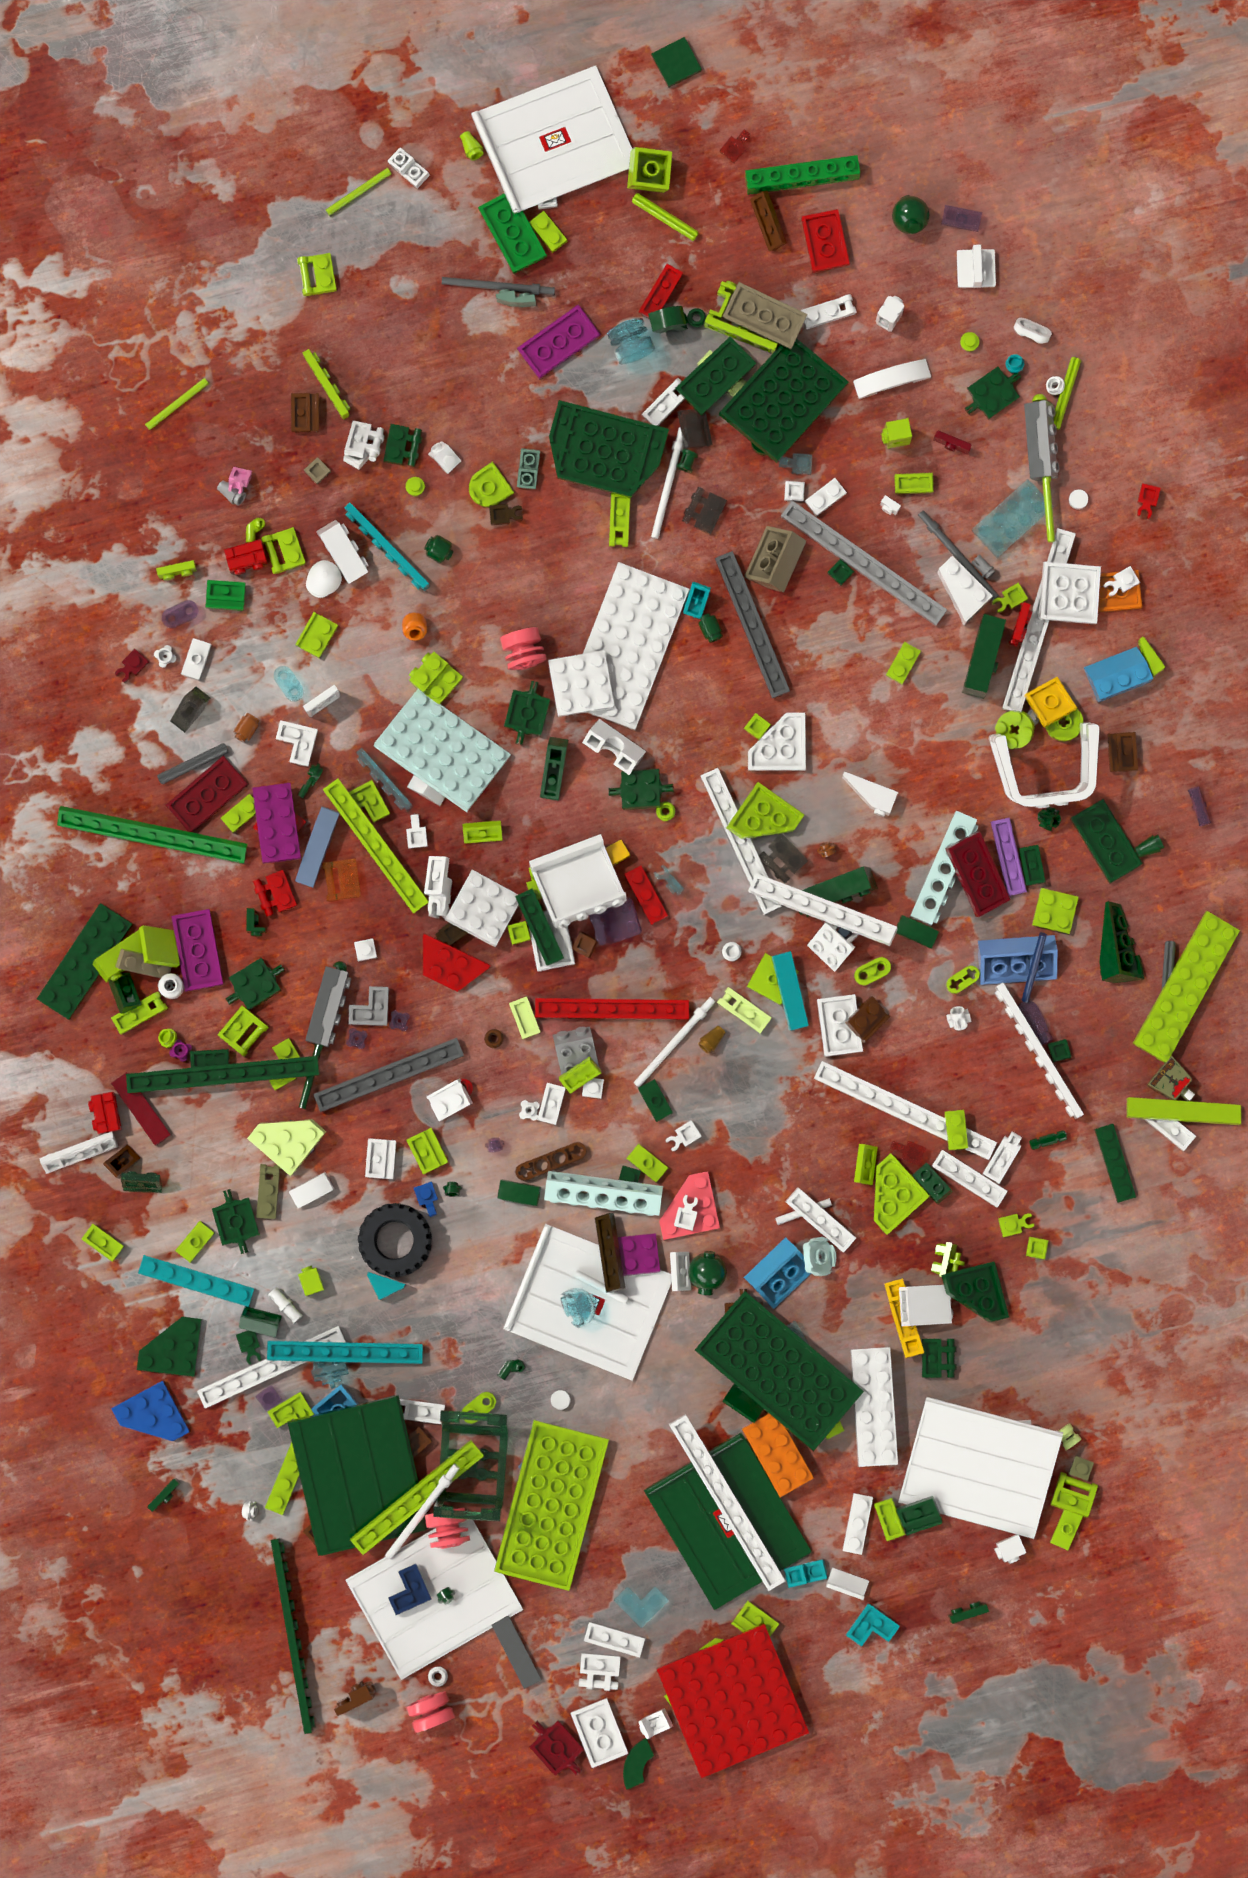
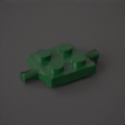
M997 366L966 388L972 396L973 403L965 407V411L969 410L967 413L970 415V413L978 408L987 419H990L1020 397L1015 391L1013 383L1021 379V375L1017 376L1019 373H1014L1007 377Z
M531 681L529 691L513 690L504 727L518 732L516 744H519L520 741V745H523L525 734L541 737L550 699L541 697L536 693L539 682Z
M659 769L634 770L630 775L621 771L620 787L609 788L608 792L609 796H621L623 810L661 808L662 793L674 792V785H662Z
M260 958L230 976L229 979L234 986L235 993L225 998L230 1005L240 999L250 1011L281 992L282 990L278 986L275 976L285 971L283 966L280 964L271 970L266 966L263 959Z
M231 1189L225 1190L223 1193L226 1202L221 1206L212 1208L222 1246L238 1243L240 1254H244V1251L248 1253L245 1241L260 1235L250 1198L233 1200Z

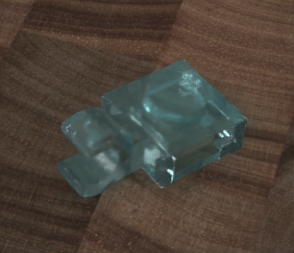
M793 453V459L782 457L779 460V467L792 468V474L811 475L812 455Z
M662 865L661 868L664 870V874L658 875L655 871V878L665 880L667 883L666 888L672 894L680 895L684 888L669 873L667 867Z

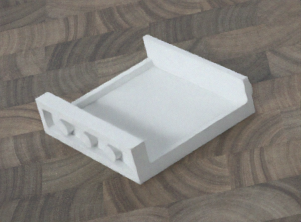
M601 834L529 861L531 872L555 928H564L570 925V922L585 920L588 918V915L603 913L607 908L612 906L619 907L627 901L626 893L623 891Z

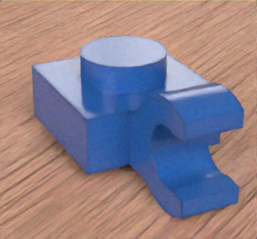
M432 1181L414 1187L419 1206L426 1205L429 1217L437 1215L433 1202L437 1201L438 1198Z

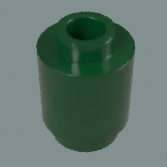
M708 613L700 617L701 621L698 622V625L709 643L723 637V631L715 615L711 616Z

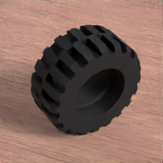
M393 1203L375 1208L365 1217L359 1229L358 1248L364 1262L372 1270L384 1276L402 1277L412 1274L422 1267L423 1263L428 1259L432 1248V1234L429 1224L421 1213L408 1205ZM391 1222L405 1224L413 1235L411 1250L405 1256L397 1259L389 1258L382 1254L377 1245L379 1231L383 1226Z

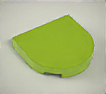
M493 462L476 472L469 483V493L472 500L482 507L498 505L514 494V491Z

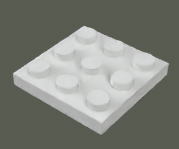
M1043 562L1039 619L1097 624L1101 567Z
M605 650L548 660L558 717L615 707Z
M471 870L445 920L496 947L518 906L515 898L518 894Z

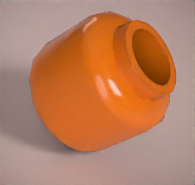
M416 612L407 614L402 621L404 636L412 641L424 638L427 633L426 618Z

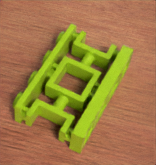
M722 281L717 295L724 297L725 300L719 313L710 309L704 322V327L773 354L777 349L778 343L772 342L768 338L764 339L757 336L755 332L734 322H731L730 325L720 321L728 306L731 294L734 293L737 287L731 281Z

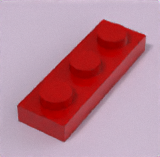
M667 263L638 313L649 319L648 313L663 309L681 279L683 272Z
M642 866L625 873L624 875L650 924L653 925L668 917Z

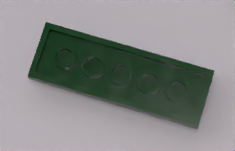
M100 903L37 997V1000L70 1020L100 975L93 966L94 960L119 944L133 924Z

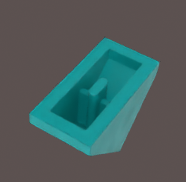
M692 582L683 613L700 619L708 601L711 588Z
M371 1272L367 1274L379 1300L402 1290L406 1286L404 1283Z

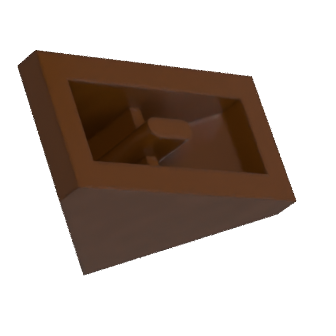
M127 1144L106 1160L103 1165L116 1178L120 1179L140 1160V1157Z

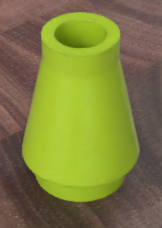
M470 131L460 135L466 157L471 161L479 159L483 155V147L471 135Z

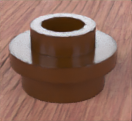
M491 1029L485 1034L484 1040L488 1047L498 1048L502 1045L504 1037L501 1031ZM496 1035L498 1040L492 1042L490 1040L491 1036Z

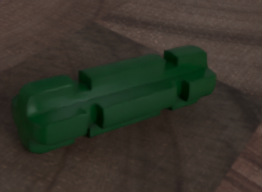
M1062 1130L1057 1132V1134L1052 1133L1039 1137V1139H1032L1029 1141L1031 1149L1035 1150L1040 1148V1146L1045 1147L1055 1144L1057 1141L1067 1140V1135Z

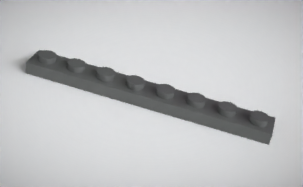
M733 551L716 557L715 561L771 698L789 693V687Z
M455 1038L315 1093L314 1097L320 1112H323L463 1057L464 1054L458 1039Z

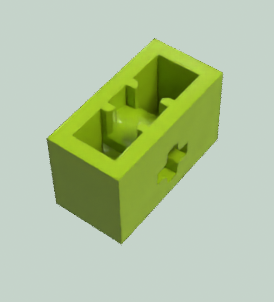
M908 418L886 422L881 436L883 444H887V449L910 445L912 433Z

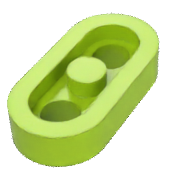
M876 958L857 968L854 973V979L859 985H868L886 976L890 972L891 964L886 958ZM879 964L884 965L883 971L877 969ZM866 973L867 979H861L860 974Z
M483 1392L463 1408V1420L470 1424L479 1421L495 1407V1396L490 1392ZM484 1398H488L490 1400L489 1405L483 1404ZM469 1410H473L475 1412V1416L473 1418H470L468 1416Z

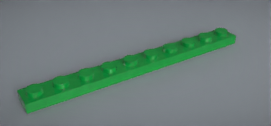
M64 806L59 808L57 826L243 864L246 860L248 845L246 843Z

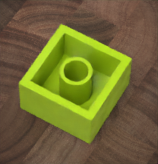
M639 147L633 148L630 151L627 188L662 193L669 190L672 152Z

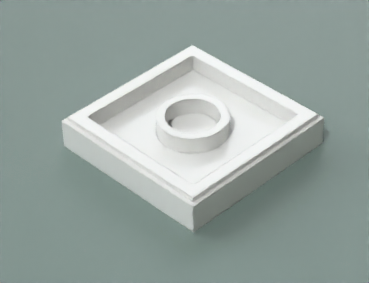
M333 685L305 704L303 708L308 716L312 717L340 698L341 695L337 687Z

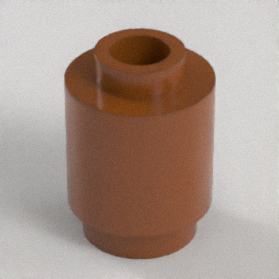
M246 713L235 727L233 732L236 735L234 737L241 742H245V740L250 741L259 726V719Z

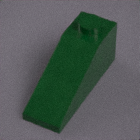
M549 738L540 798L559 801L568 739Z

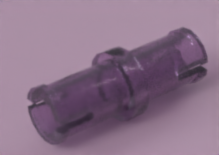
M1200 787L1189 789L1188 792L1193 804L1192 810L1195 811L1199 827L1210 824L1211 821L1206 810L1207 804L1203 800Z

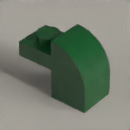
M672 306L648 313L652 331L661 334L673 329L678 331L688 329V319L684 313L683 306Z

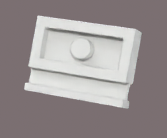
M457 1079L427 1096L439 1121L473 1104L465 1087L461 1084V1079Z
M368 1139L365 1177L394 1178L395 1140Z

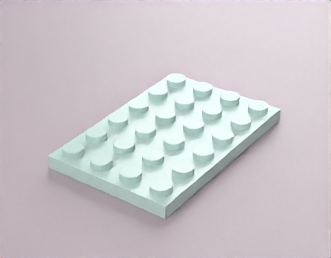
M419 689L416 690L374 743L375 748L466 812H468L511 756L506 750L441 704H437Z

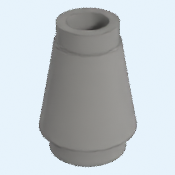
M224 480L221 481L217 490L233 505L239 506L246 497L244 489L241 494L238 493L239 489L233 488L230 492L228 491L229 483Z

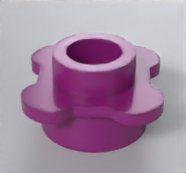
M177 1039L169 1054L171 1057H177L180 1061L184 1062L187 1060V1054L192 1050V1046L184 1044L181 1040Z

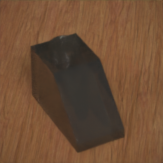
M197 686L194 687L183 697L170 722L185 733L204 711L211 698Z

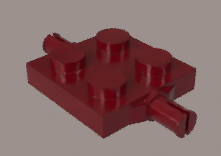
M537 1720L532 1727L539 1735L529 1746L530 1749L555 1776L568 1767L575 1776L578 1775V1772L580 1773L582 1769L574 1761L584 1748L559 1720L546 1729Z

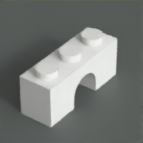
M600 719L589 730L582 742L597 753L602 749L612 751L617 757L614 765L628 775L637 767L646 753L641 747Z

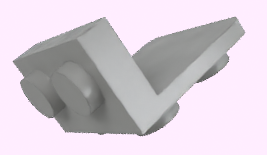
M578 1027L576 1030L560 1031L553 1035L561 1075L589 1056L599 1067L590 1027Z

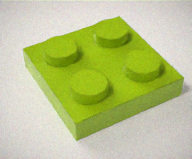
M1041 888L1032 926L1069 935L1078 897Z

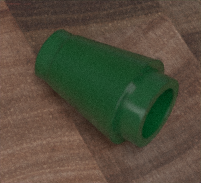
M1158 834L1150 836L1135 847L1139 858L1161 852V849H1164Z

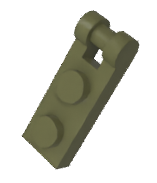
M260 1164L256 1218L276 1219L280 1167L278 1165L271 1167L267 1166V1164ZM266 1174H273V1180H266Z

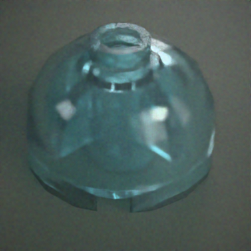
M572 1288L561 1294L563 1295L561 1297L563 1310L567 1317H572L574 1321L571 1323L575 1327L580 1328L593 1319L596 1312L595 1304H597L593 1294H589L582 1288Z

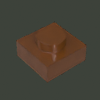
M580 932L572 949L590 958L598 940L584 932Z

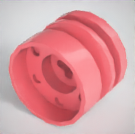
M537 627L521 629L500 637L503 651H512L511 654L505 657L506 661H512L507 664L508 670L528 669L547 659L545 654H539L544 651L542 646L534 647V644L541 641Z
M464 1507L425 1515L427 1528H436V1532L428 1535L429 1538L438 1537V1541L430 1543L431 1548H450L470 1541V1536L461 1537L460 1535L461 1532L469 1531L467 1527H459V1523L467 1520Z

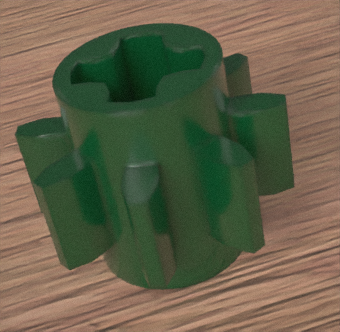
M1050 806L1042 809L1037 816L1038 822H1040L1039 827L1052 831V827H1058L1061 823L1060 811Z

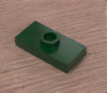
M229 1049L190 1051L191 1068L230 1064Z
M655 1079L638 1088L656 1122L673 1114Z
M177 1478L172 1479L147 1508L154 1512L162 1503L167 1504L173 1497L171 1493L181 1482Z

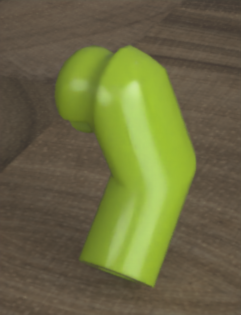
M256 518L246 526V543L255 541L256 533L265 526L264 519Z

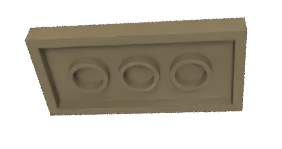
M738 282L722 317L792 349L808 314Z

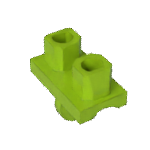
M948 1242L936 1245L935 1254L943 1256L942 1263L933 1262L931 1272L942 1277L941 1275L958 1271L959 1265H965V1262L960 1261L961 1253H955L957 1245Z

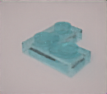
M627 1586L614 1599L640 1628L669 1601L656 1587L641 1600Z

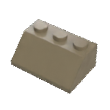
M766 526L744 578L771 590L784 592L803 551L806 540L793 531Z

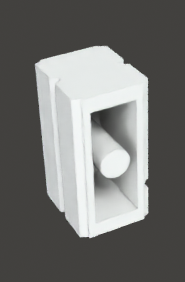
M888 296L877 313V325L892 332L902 316L904 309L903 300L897 296Z

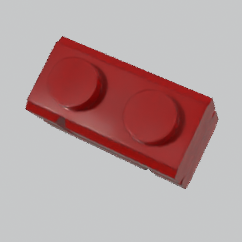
M261 539L224 549L231 574L241 575L246 573L247 569L259 570L264 568L265 564H268Z
M115 1092L90 1096L91 1101H88L90 1113L94 1112L95 1120H92L93 1130L97 1131L99 1135L111 1131H121L122 1126Z

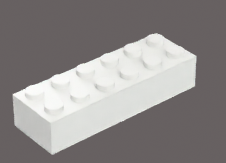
M890 1347L850 1350L852 1382L864 1391L854 1403L858 1466L897 1465L898 1456Z

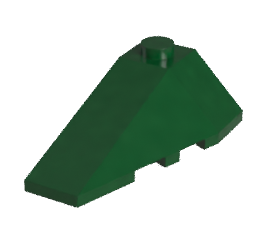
M1110 901L1105 902L1099 960L1102 981L1121 983L1143 980L1142 961L1139 955L1136 956L1132 946L1135 942L1128 935V923L1121 904Z

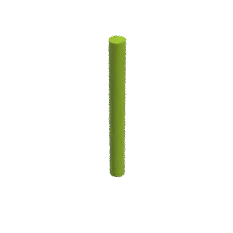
M386 168L325 209L329 216L392 173Z
M203 378L145 424L146 427L151 430L209 384L208 381Z

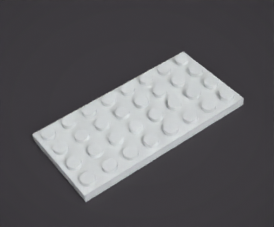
M618 562L583 654L605 650L615 707L586 713L631 730H636L687 598L688 588Z

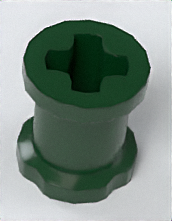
M683 449L681 461L677 464L676 468L692 473V466L695 458H698V454Z

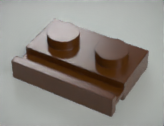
M291 393L292 432H319V393Z
M1136 732L1108 733L1109 771H1138Z
M870 996L845 1023L864 1043L890 1018V1015H887L877 1000Z

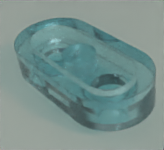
M286 666L278 667L274 671V680L288 700L293 702L299 701L304 694L303 687L290 668ZM283 673L287 674V678L285 680H282L280 678L281 674ZM293 689L298 690V693L296 695L291 694V691Z

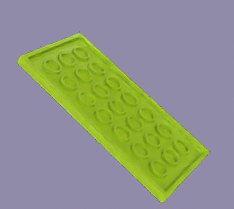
M533 1420L494 1572L570 1590L609 1439Z

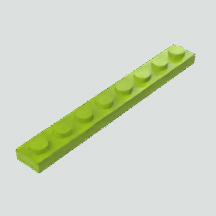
M339 778L323 789L325 794L410 910L415 913L426 905L429 901Z
M470 1440L350 1538L351 1542L364 1555L422 1507L439 1484V1479L442 1475H446L453 1464L458 1465L460 1469L452 1478V1482L484 1456L483 1453Z

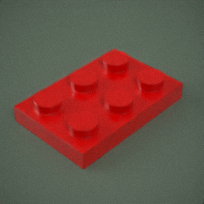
M839 210L801 216L812 273L849 266L850 262Z

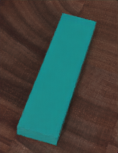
M791 951L771 956L788 1029L791 1031L809 1026Z

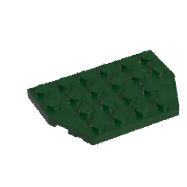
M559 400L549 434L557 479L632 498L659 468L669 429Z

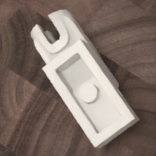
M429 856L424 894L429 896L428 911L429 916L433 918H439V916L446 918L450 909L448 904H450L452 880L447 877L448 857Z

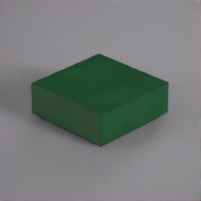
M841 559L827 572L840 586L854 573Z
M1067 1039L1047 1044L1052 1062L1072 1057Z

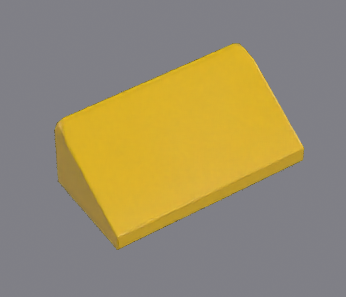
M622 840L605 848L613 866L630 857V853Z

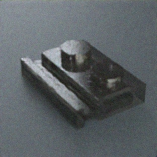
M695 409L677 412L685 449L713 445L706 413L701 416Z

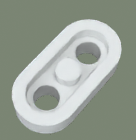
M1018 318L1014 325L1017 334L1029 337L1040 344L1047 343L1052 335L1048 328L1026 318Z

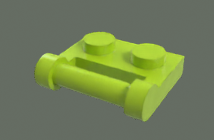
M330 253L297 258L302 275L303 296L337 291ZM313 263L317 286L313 288L310 284L307 265Z
M294 527L261 538L263 544L266 545L273 566L271 568L273 574L306 564ZM276 540L279 542L285 564L282 565L279 563L273 541Z
M241 1006L219 1032L218 1036L245 1057L248 1054V1049L263 1031L266 1032L269 1027L245 1007ZM255 1023L258 1027L240 1047L237 1042L250 1026Z
M1060 1472L1050 1505L1088 1518L1098 1485L1066 1476V1473ZM1066 1483L1089 1491V1494L1086 1496L1063 1488V1485Z

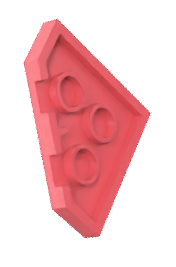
M708 1171L689 1175L659 1221L663 1240L720 1228ZM685 1195H688L687 1203L689 1204L694 1202L695 1197L698 1198L697 1205L692 1209V1211L697 1212L693 1231L674 1226L678 1207H685L683 1203Z

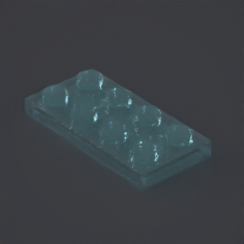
M1027 479L971 531L998 558L1045 516L1044 496Z

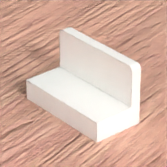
M832 1567L826 1587L864 1600L869 1580Z

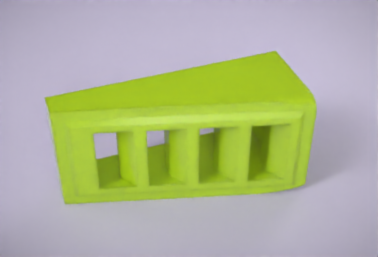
M1145 637L1140 638L1138 645L1154 677L1164 670L1165 665Z

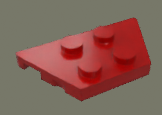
M426 933L422 935L423 976L458 992L490 967L489 963Z

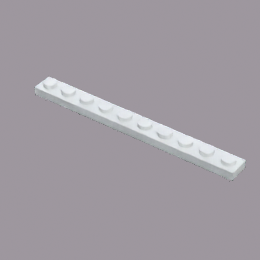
M1057 528L1055 542L1052 543L1047 562L1067 564L1075 533ZM1042 579L1033 605V612L1026 628L1027 632L1022 642L1002 709L1006 711H1022L1025 701L1024 695L1028 691L1049 620L1039 619Z
M821 1062L814 1077L815 1080L947 1141L945 1118L830 1064ZM966 1128L968 1148L965 1150L989 1160L997 1142Z
M686 1414L669 1424L768 1591L785 1582Z

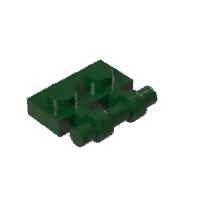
M390 424L383 461L402 465L403 459L406 458L409 459L408 466L415 467L416 460L419 459V444L422 443L423 439L421 437L422 429L415 428L414 435H408L409 427ZM407 442H412L410 452L405 451Z
M922 1339L924 1350L922 1354V1378H942V1370H947V1378H955V1370H957V1364H955V1352H957L955 1339H947V1346L941 1345V1339ZM942 1352H947V1364H942Z

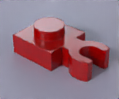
M1142 483L1137 503L1142 504L1137 511L1138 517H1140L1141 511L1145 510L1148 513L1147 519H1150L1152 515L1150 506L1156 507L1160 487Z

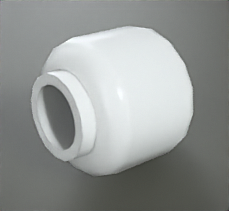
M165 974L159 980L158 989L164 997L175 999L183 993L184 982L176 974Z

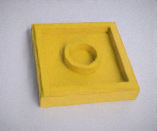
M1058 676L1024 695L1044 728L1077 710V706Z

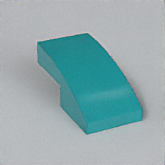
M824 1559L784 1569L788 1588L828 1578Z

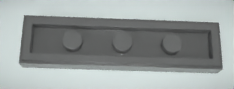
M506 1616L492 1624L523 1688L525 1689L541 1681L510 1617Z

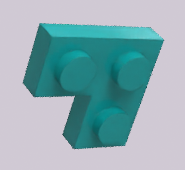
M867 1603L846 1633V1636L862 1647L872 1631L889 1642L900 1626Z

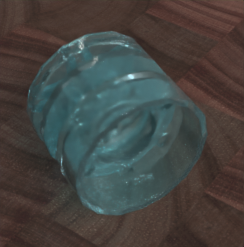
M643 318L624 321L607 332L608 339H611V346H619L614 351L619 364L634 362L655 350L651 336H643L648 331L647 327L643 326L645 324Z

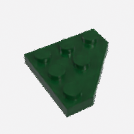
M995 1261L941 1275L946 1294L989 1323L1009 1318Z
M181 1317L139 1350L137 1370L195 1377L202 1319Z

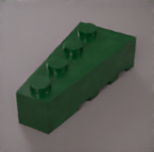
M863 866L805 888L802 891L836 904L839 902L844 904L852 901L853 897L859 895L860 897L866 896L871 893L870 891L876 890L878 887L871 868ZM799 912L800 915H806L807 917H810L807 914Z

